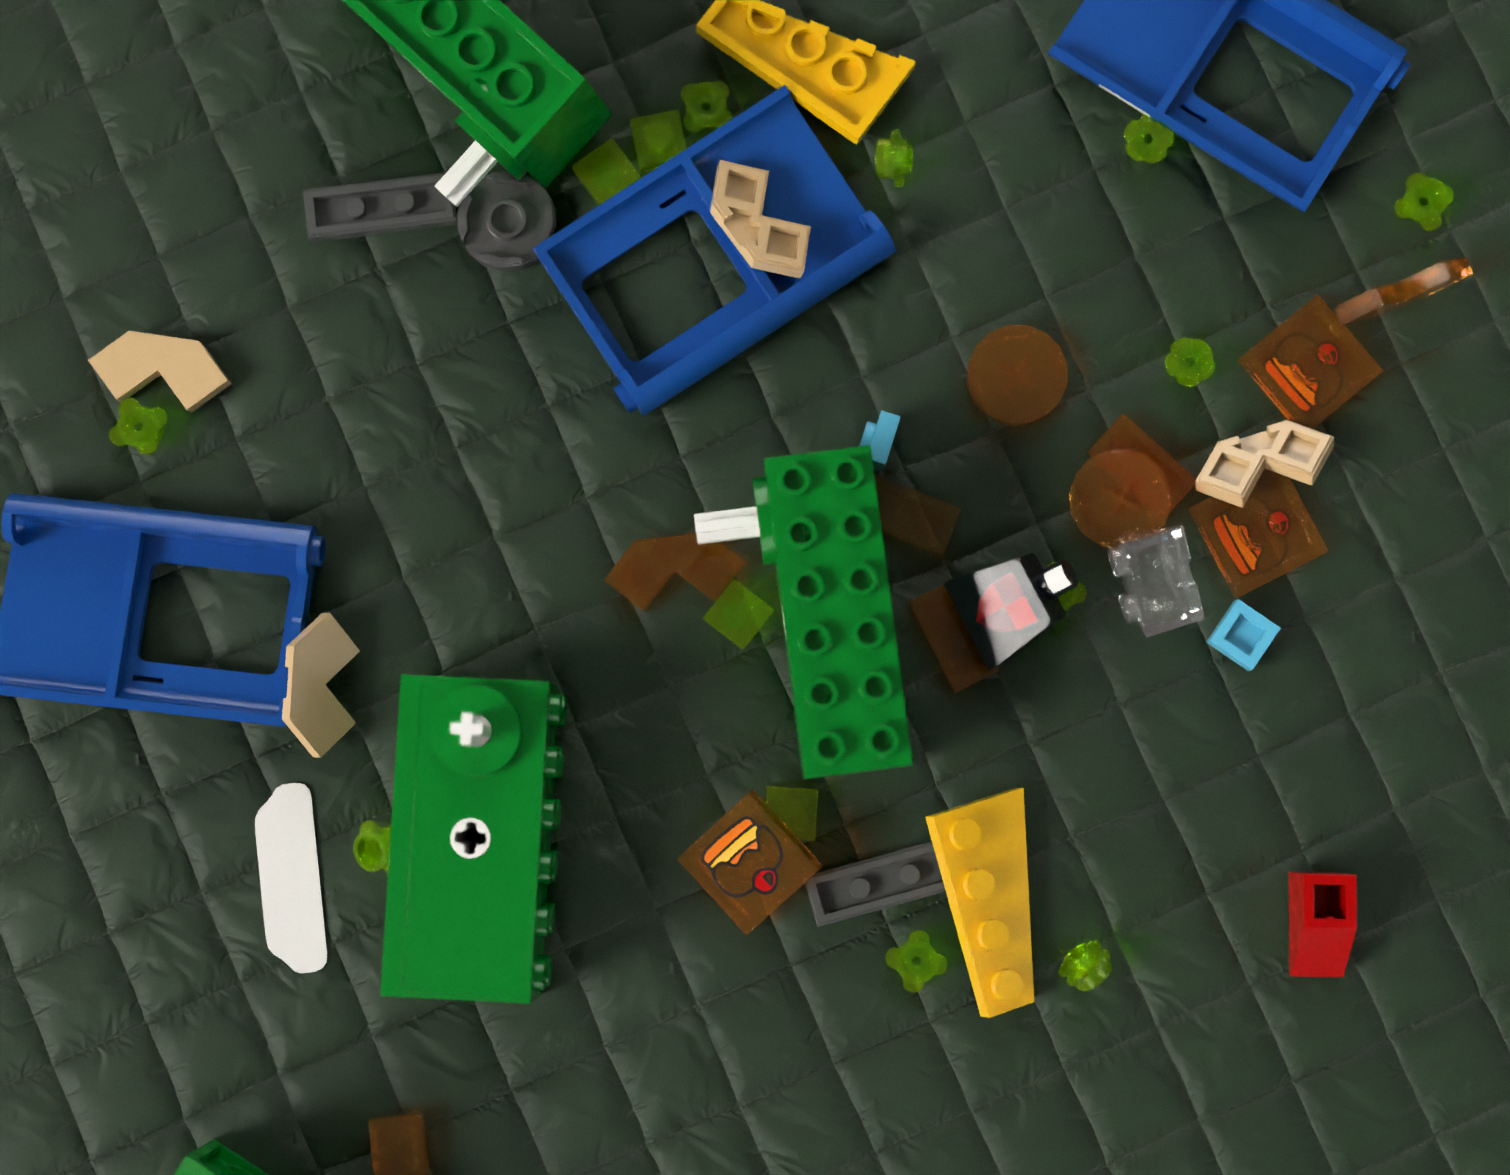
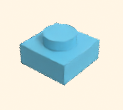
M882 410L877 424L867 421L860 446L871 445L873 468L880 472L884 471L901 417Z
M1237 599L1233 601L1206 643L1247 671H1251L1281 628Z

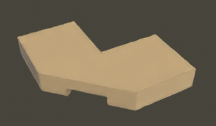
M720 160L716 171L710 207L711 215L751 268L801 279L805 269L811 226L763 216L762 212L769 171Z
M128 331L88 360L116 400L121 403L162 375L185 409L192 413L232 384L206 347L197 340Z
M1284 420L1269 425L1266 431L1241 439L1238 436L1219 441L1195 481L1196 491L1243 508L1264 469L1313 486L1334 447V436Z
M330 612L321 613L286 646L285 667L288 668L287 698H283L282 720L312 757L321 758L356 724L326 686L360 652Z

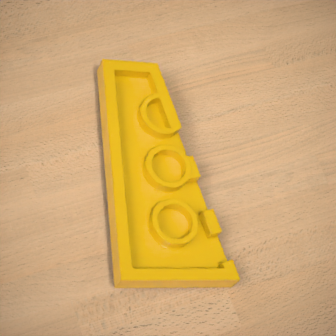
M715 0L696 25L697 34L777 90L785 85L791 93L794 102L856 145L859 144L916 65V61L899 55V58L878 51L876 50V45L857 38L855 42L829 32V27L812 20L810 23H806L785 14L784 9L761 0Z
M1013 788L925 816L980 1016L991 1018L1033 1003L1034 983L1024 788Z

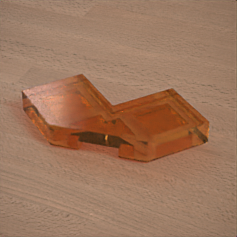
M1460 257L1444 260L1398 283L1374 287L1337 305L1334 311L1341 326L1365 321L1427 297L1473 275L1466 258Z
M696 532L662 538H647L634 540L604 581L643 612H646L675 573L716 603L744 567L746 561L721 542L698 545Z

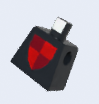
M1030 553L949 580L944 583V586L988 670H991L1013 659L1066 617L1065 609L1058 597L1078 587V579L1073 568L1066 560L1062 559L1043 569L1037 556L1034 553Z

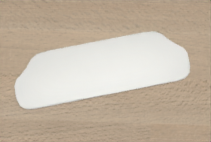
M282 784L275 789L268 801L258 810L255 817V835L267 946L272 954L282 959L293 971L300 974L311 973L323 969L327 963V945L312 796L310 789L305 784Z

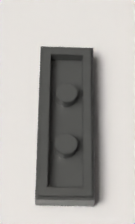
M445 173L303 190L307 233L311 243L458 225V208L435 187Z
M932 841L803 876L817 927L946 892Z

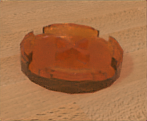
M1007 325L990 332L976 345L967 366V388L974 404L983 413L985 412L989 417L995 419L994 421L1006 426H1026L1044 419L1060 403L1068 384V364L1060 346L1047 333L1029 325Z
M1127 447L1106 449L1089 458L1076 473L1069 493L1071 515L1079 530L1095 543L1114 550L1136 548L1153 539L1166 523L1172 506L1171 483L1162 466L1146 453Z

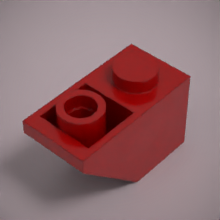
M1288 872L1289 976L1344 977L1357 930L1356 875L1340 872Z

